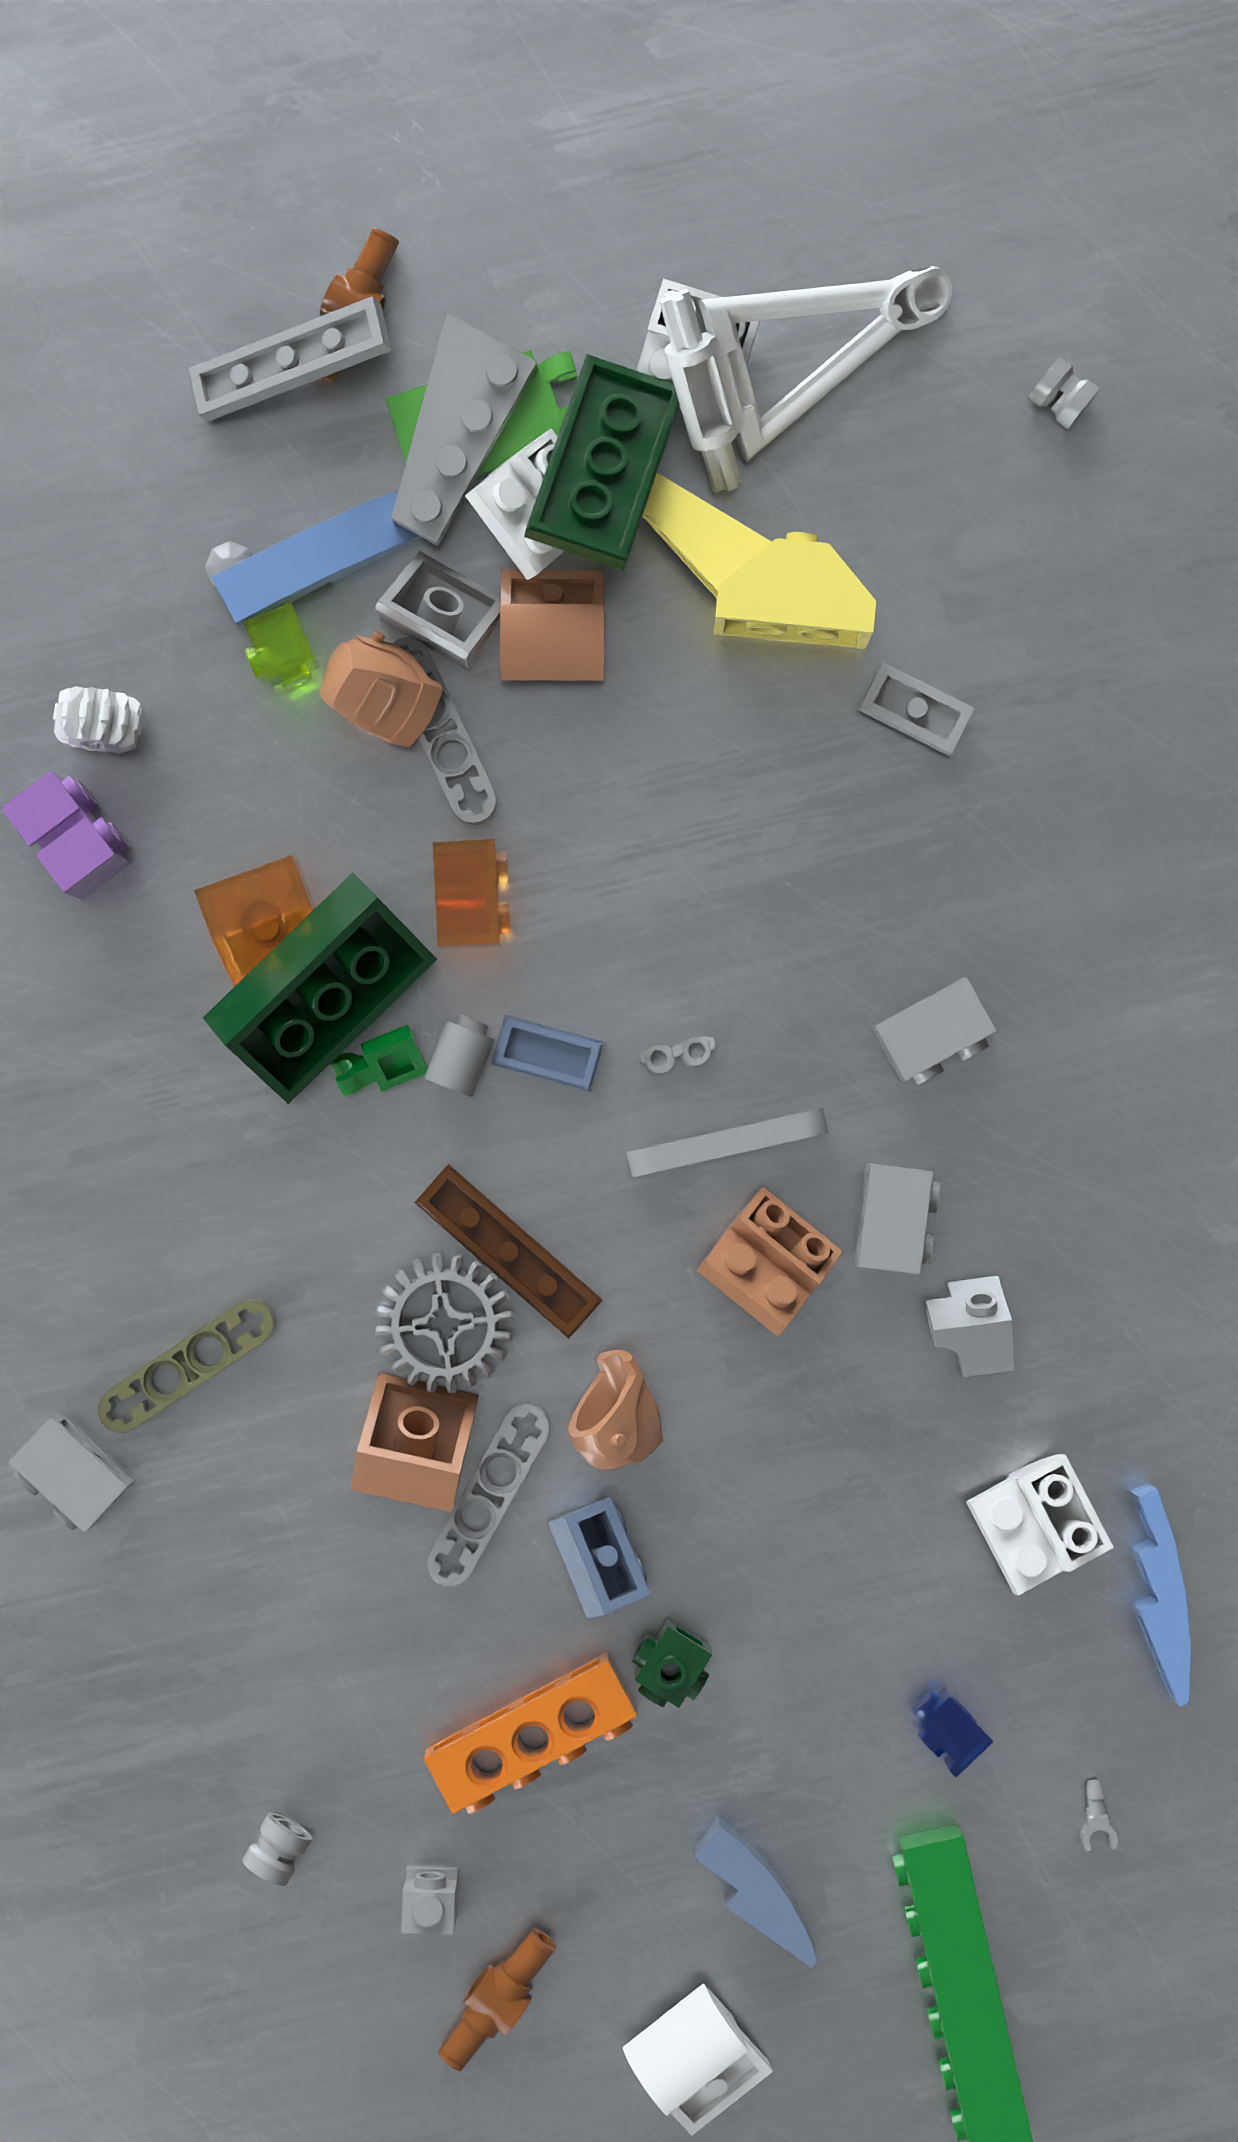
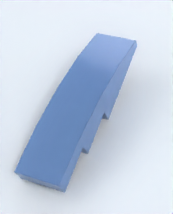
M398 490L312 526L212 576L211 578L237 626L282 602L288 605L329 582H332L334 585L420 539L419 535L393 522L391 518Z
M1148 1483L1131 1490L1130 1493L1149 1539L1130 1547L1150 1594L1132 1601L1131 1604L1168 1694L1181 1707L1189 1704L1191 1640L1187 1594L1176 1542L1158 1489Z

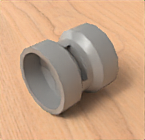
M1059 357L1038 382L1028 398L1039 407L1047 406L1055 413V420L1068 430L1101 388L1090 379L1081 380L1074 374L1073 366L1063 357Z
M268 1813L260 1827L262 1836L258 1843L250 1845L242 1862L250 1871L262 1879L276 1885L286 1886L295 1871L294 1860L297 1855L305 1853L313 1837L305 1828L293 1820L280 1814Z

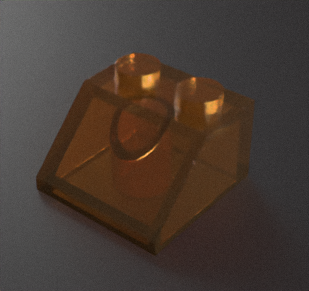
M293 855L194 890L211 939L234 987L316 908L300 862Z

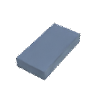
M505 1015L491 1064L591 1092L604 1042Z

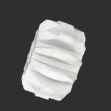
M75 686L71 689L63 690L59 694L58 704H55L53 720H55L54 733L56 738L62 743L70 744L72 747L84 748L87 751L93 750L102 753L113 752L118 754L136 749L138 737L141 736L142 708L136 699L127 697L124 693H115L109 691V689H96L91 686L89 688Z

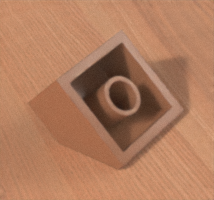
M378 1373L356 1452L351 1490L452 1512L479 1395L459 1390L455 1393H448L447 1388L437 1386L435 1392H428L426 1388L427 1383L417 1381L412 1386L407 1383L405 1378Z

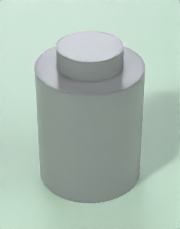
M462 1015L459 1016L457 1024L446 1021L424 1079L472 1097L495 1040L485 1036L489 1026Z

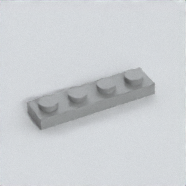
M371 296L188 369L198 414L209 422L390 352L392 349L381 303Z

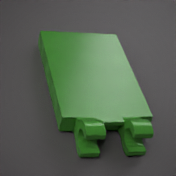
M532 350L523 352L526 356L534 359ZM570 351L555 354L538 364L535 373L475 481L488 477L501 464L549 429H552L558 437L569 405L559 410L551 386L577 378L576 367ZM427 384L385 398L405 461H407Z

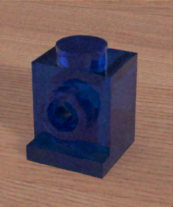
M946 1687L937 1695L933 1691H929L917 1701L910 1711L923 1727L917 1734L918 1737L938 1758L944 1752L948 1754L943 1760L948 1770L955 1777L959 1776L994 1742L988 1731Z

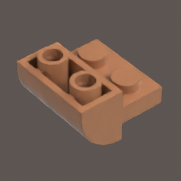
M501 569V680L604 681V570H542L527 580L519 569Z
M763 1186L714 1244V1248L696 1271L778 1337L787 1328L809 1295L821 1284L843 1251Z

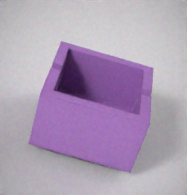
M50 770L0 808L29 847L36 843L40 845L42 850L35 855L61 890L68 895L83 900L131 864L123 853L124 850L130 847L127 841L111 822L107 823L103 817L97 820L92 810L99 806L86 787L80 781L76 782L71 775L64 779Z

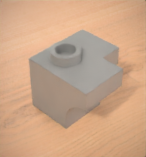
M998 1275L947 1282V1298L926 1300L927 1319L935 1347L951 1349L957 1353L963 1378L1015 1371L1012 1318Z

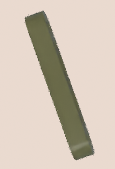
M248 1299L238 1303L109 1389L101 1397L98 1404V1416L101 1423L108 1430L116 1433H126L140 1426L264 1343L273 1334L276 1327V1316L273 1309L266 1302L259 1299ZM244 1309H247L251 1314L260 1311L265 1318L259 1325L262 1334L256 1336L252 1331L244 1333L235 1339L242 1346L241 1350L235 1352L230 1337L218 1326L225 1321L228 1331H231L244 1321L241 1313ZM203 1337H213L222 1345L223 1356L221 1361L214 1366L201 1364L195 1356L196 1343ZM161 1365L171 1366L179 1374L180 1385L172 1394L159 1393L152 1384L153 1372ZM139 1379L144 1394L156 1406L149 1409L147 1400H144L131 1409L130 1414L133 1418L131 1422H128L125 1417L115 1419L110 1412L116 1406L113 1398L118 1395L124 1401L140 1392L133 1385V1382Z

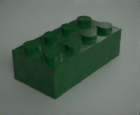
M352 872L231 989L203 1019L234 1055L289 1104L405 992L437 958Z

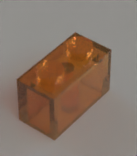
M495 839L432 842L437 946L440 949L502 946L501 934H511L509 903H500L499 883L508 882L507 851L497 852Z

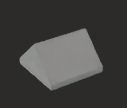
M419 551L378 600L375 610L380 621L408 637L420 640L429 649L470 671L500 618L501 596Z

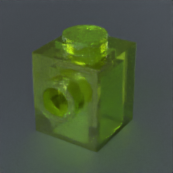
M291 602L243 622L253 645L244 650L256 678L265 675L273 687L282 684L283 689H290L309 681L312 678L310 671L320 668L297 611Z

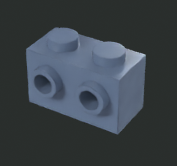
M611 1497L593 1502L548 1522L587 1619L605 1616L651 1595L646 1584L647 1576L643 1564L632 1550L626 1535L627 1528L624 1518L619 1509L614 1506Z

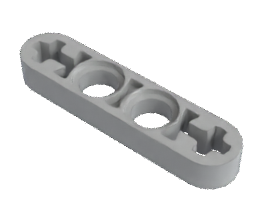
M400 638L393 643L398 644L403 649H409L412 655L421 653L423 659L419 660L418 663L428 677L433 675L435 681L439 682L443 688L440 698L445 703V713L438 721L428 724L419 740L456 817L468 825L484 824L492 818L497 807V798L492 784L429 649L416 638ZM458 741L466 748V760L459 768L447 769L438 762V750L445 742ZM473 768H476L479 773L477 777H469L474 791L477 794L485 792L488 795V799L482 802L484 811L477 815H474L471 809L461 810L459 804L463 803L466 797L460 783L458 782L452 789L447 784V780L461 778Z
M823 1108L626 1153L632 1177H637L827 1134L828 1129Z
M530 1402L520 1403L512 1407L505 1416L429 1552L427 1570L436 1583L446 1587L458 1586L471 1575L547 1439L550 1430L549 1418L540 1406ZM528 1413H531L537 1417L535 1426L541 1432L537 1437L529 1434L525 1438L520 1450L530 1452V1454L524 1461L515 1451L499 1447L498 1443L502 1438H505L511 1445L518 1431V1427L512 1423L515 1417L524 1419ZM495 1458H507L516 1468L515 1479L506 1486L494 1485L487 1477V1465ZM478 1502L485 1505L491 1514L490 1524L481 1531L469 1530L461 1520L463 1508L470 1503ZM453 1528L463 1539L478 1542L479 1545L476 1550H472L466 1543L459 1557V1562L465 1568L462 1571L453 1569L447 1575L440 1571L442 1561L436 1557L439 1552L448 1555L454 1547L458 1538L447 1535L450 1529Z

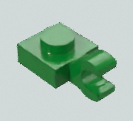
M408 1024L361 1043L363 1055L343 1053L330 1063L337 1076L335 1081L343 1096L354 1094L373 1082H377L382 1092L424 1075L428 1069Z

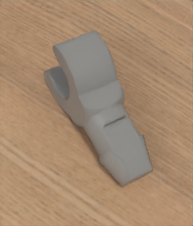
M1089 1780L1086 1786V1822L1080 1829V1842L1085 1851L1090 1852V1838L1092 1834L1096 1831H1105L1109 1846L1112 1850H1116L1118 1847V1836L1113 1826L1109 1823L1107 1808L1104 1805L1102 1786L1098 1780Z

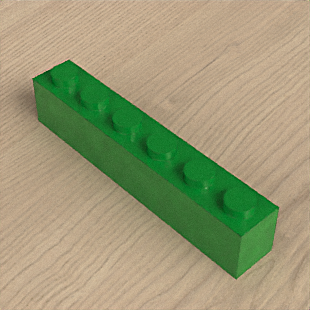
M954 1824L898 1837L901 1853L892 1855L898 1885L899 1887L909 1886L913 1903L903 1906L910 1937L920 1936L924 1955L915 1957L922 1989L932 1987L936 2006L926 2009L933 2039L943 2038L947 2057L939 2058L938 2062L945 2091L955 2089L959 2108L950 2109L957 2142L963 2140L967 2142H1033L964 1835L959 1825Z

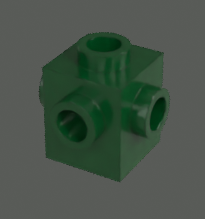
M667 1619L655 1639L646 1635L631 1662L637 1665L634 1675L635 1681L641 1684L638 1689L639 1693L661 1707H665L666 1703L670 1702L680 1708L686 1697L695 1700L709 1677V1673L703 1669L712 1657L711 1646ZM670 1663L678 1666L674 1671H665L663 1669L666 1664Z

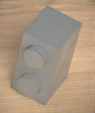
M967 977L956 981L872 1027L900 1082L913 1078L916 1085L942 1073L944 1069L940 1062L958 1053L963 1061L988 1048L989 1044L985 1038L997 1032Z
M871 1163L866 1164L855 1266L920 1275L922 1264L930 1265L934 1234L926 1233L928 1212H937L940 1195V1183L932 1182L933 1171Z
M60 1411L51 1415L8 1461L16 1470L13 1477L26 1491L33 1495H37L39 1492L43 1494L54 1505L51 1512L64 1526L71 1530H75L78 1527L84 1533L100 1520L135 1481Z

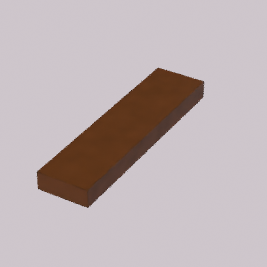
M450 1164L441 1171L414 1202L568 1339L603 1301L598 1294Z

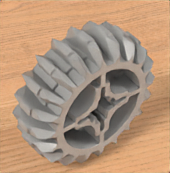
M441 1253L432 1255L433 1270L427 1271L421 1258L413 1260L412 1265L417 1277L412 1279L406 1271L398 1270L395 1273V1277L404 1288L399 1291L393 1286L386 1285L382 1293L387 1298L395 1301L393 1307L378 1305L375 1313L380 1316L390 1317V1324H381L374 1329L375 1335L384 1336L391 1334L393 1339L392 1342L386 1343L380 1348L381 1354L383 1356L389 1355L397 1350L401 1355L392 1364L391 1370L397 1373L408 1363L414 1368L407 1379V1383L412 1386L419 1380L421 1373L429 1375L426 1384L428 1392H435L439 1377L446 1378L448 1393H455L457 1391L458 1383L456 1376L463 1375L464 1381L469 1388L475 1387L477 1379L473 1369L478 1367L484 1375L490 1377L494 1373V1368L485 1358L491 1355L495 1359L503 1361L507 1355L503 1348L495 1345L496 1339L511 1341L514 1336L512 1331L499 1328V1322L514 1319V1311H498L496 1304L502 1303L509 1298L508 1291L503 1290L492 1296L488 1288L496 1283L498 1276L492 1273L487 1276L483 1283L480 1282L475 1276L481 1270L482 1263L477 1260L470 1266L468 1273L461 1271L463 1256L461 1254L453 1256L451 1269L444 1268ZM448 1280L458 1282L471 1289L478 1296L485 1310L468 1311L458 1308L452 1301ZM432 1282L433 1302L430 1312L427 1315L403 1320L404 1308L412 1293L420 1286ZM441 1296L444 1309H447V1314L450 1318H457L458 1320L471 1319V1321L461 1322L458 1328L453 1327L451 1329L453 1335L448 1338L449 1349L446 1347V1338L442 1335L441 1328H432V1325L419 1326L420 1324H428L431 1321V1317L436 1319L439 1316L436 1310L442 1307ZM487 1326L486 1338L481 1348L469 1359L457 1363L458 1335L468 1329ZM405 1335H424L432 1338L437 1345L439 1356H441V1364L432 1363L419 1356L411 1348Z

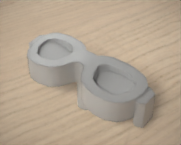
M699 1036L683 1042L681 1046L677 1045L674 1048L666 1045L651 1046L638 1055L640 1064L645 1065L649 1071L654 1074H665L673 1068L677 1058L682 1059L690 1067H699L705 1064L716 1045L714 1037Z

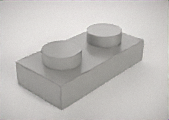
M883 661L858 710L951 756L975 708Z

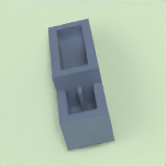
M718 1814L694 1848L696 1861L731 1885L725 1893L727 1909L803 1963L813 1968L818 1961L815 1946L804 1917L787 1886L760 1851L740 1831Z

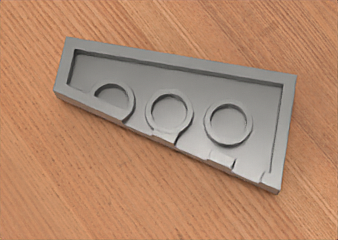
M446 312L391 516L393 522L437 546L440 544L465 499V495L470 490L538 367L537 361Z

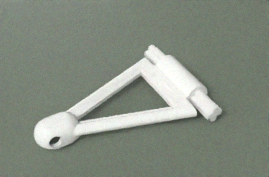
M926 265L914 268L887 281L704 299L699 301L706 332L702 334L689 290L683 289L679 292L672 290L663 294L664 298L659 300L671 341L666 346L664 352L691 446L695 450L702 451L712 490L716 493L724 489L730 492L738 488L737 483L742 482L731 444L735 438L742 458L748 462L901 330L917 329L942 316L947 310L952 296V285L947 273L938 267ZM873 308L880 309L881 315L760 417L735 323ZM929 308H937L929 312H923Z

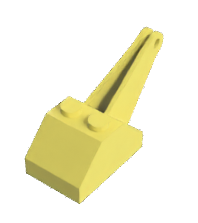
M657 472L643 518L716 598L713 634L866 649L874 631L876 600L829 543L818 542L817 535L805 532H789L786 539L776 538L771 542Z

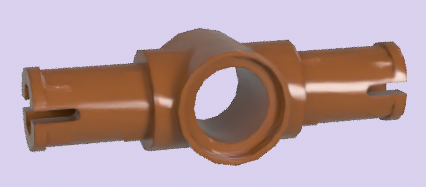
M372 227L353 268H348L345 275L337 273L331 281L320 307V316L371 296L381 303L383 311L386 295L381 294L385 287L381 284V281L399 245V240L380 229ZM339 371L321 379L334 383Z
M533 1928L507 1961H501L496 1968L491 1964L488 1965L475 1980L463 2000V2004L466 2005L462 2011L463 2018L439 2049L440 2057L450 2067L457 2071H462L488 2037L494 2038L499 2031L506 2035L521 2018L532 1999V1995L529 1994L533 1988L531 1981L556 1950L555 1942L546 1933Z

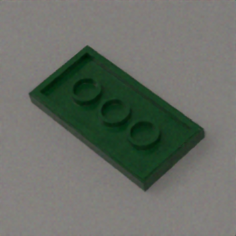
M586 354L525 530V538L623 571L625 570L680 405L674 383Z

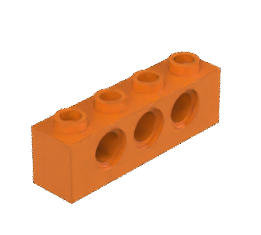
M609 1652L426 1748L423 1759L452 1815L464 1808L468 1814H471L492 1803L495 1800L493 1793L511 1784L514 1789H519L533 1782L541 1776L539 1768L557 1759L560 1765H564L580 1757L587 1751L586 1743L602 1735L608 1741L627 1732L633 1727L630 1720L638 1716L637 1705ZM575 1701H583L592 1707L594 1716L587 1723L575 1724L566 1717L564 1712L566 1707ZM527 1726H538L547 1733L548 1741L542 1747L529 1748L521 1742L519 1733ZM491 1750L499 1755L502 1760V1766L491 1773L483 1772L476 1767L473 1757L480 1751Z

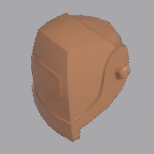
M374 631L371 638L355 635L353 640L338 645L330 656L319 694L327 705L350 722L390 743L409 748L430 723L438 706L443 688L439 682L428 677L412 654L398 644L385 642V636L382 632Z
M611 1350L600 1353L595 1358L600 1372L581 1398L572 1415L567 1432L577 1452L583 1456L588 1464L598 1470H609L641 1462L663 1442V1434L658 1407L653 1395L648 1390L643 1379L644 1374L634 1357L623 1350Z

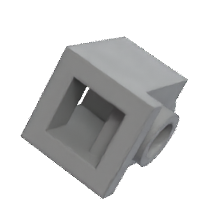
M406 1867V1880L402 1890L401 1934L454 1935L457 1920L458 1867Z

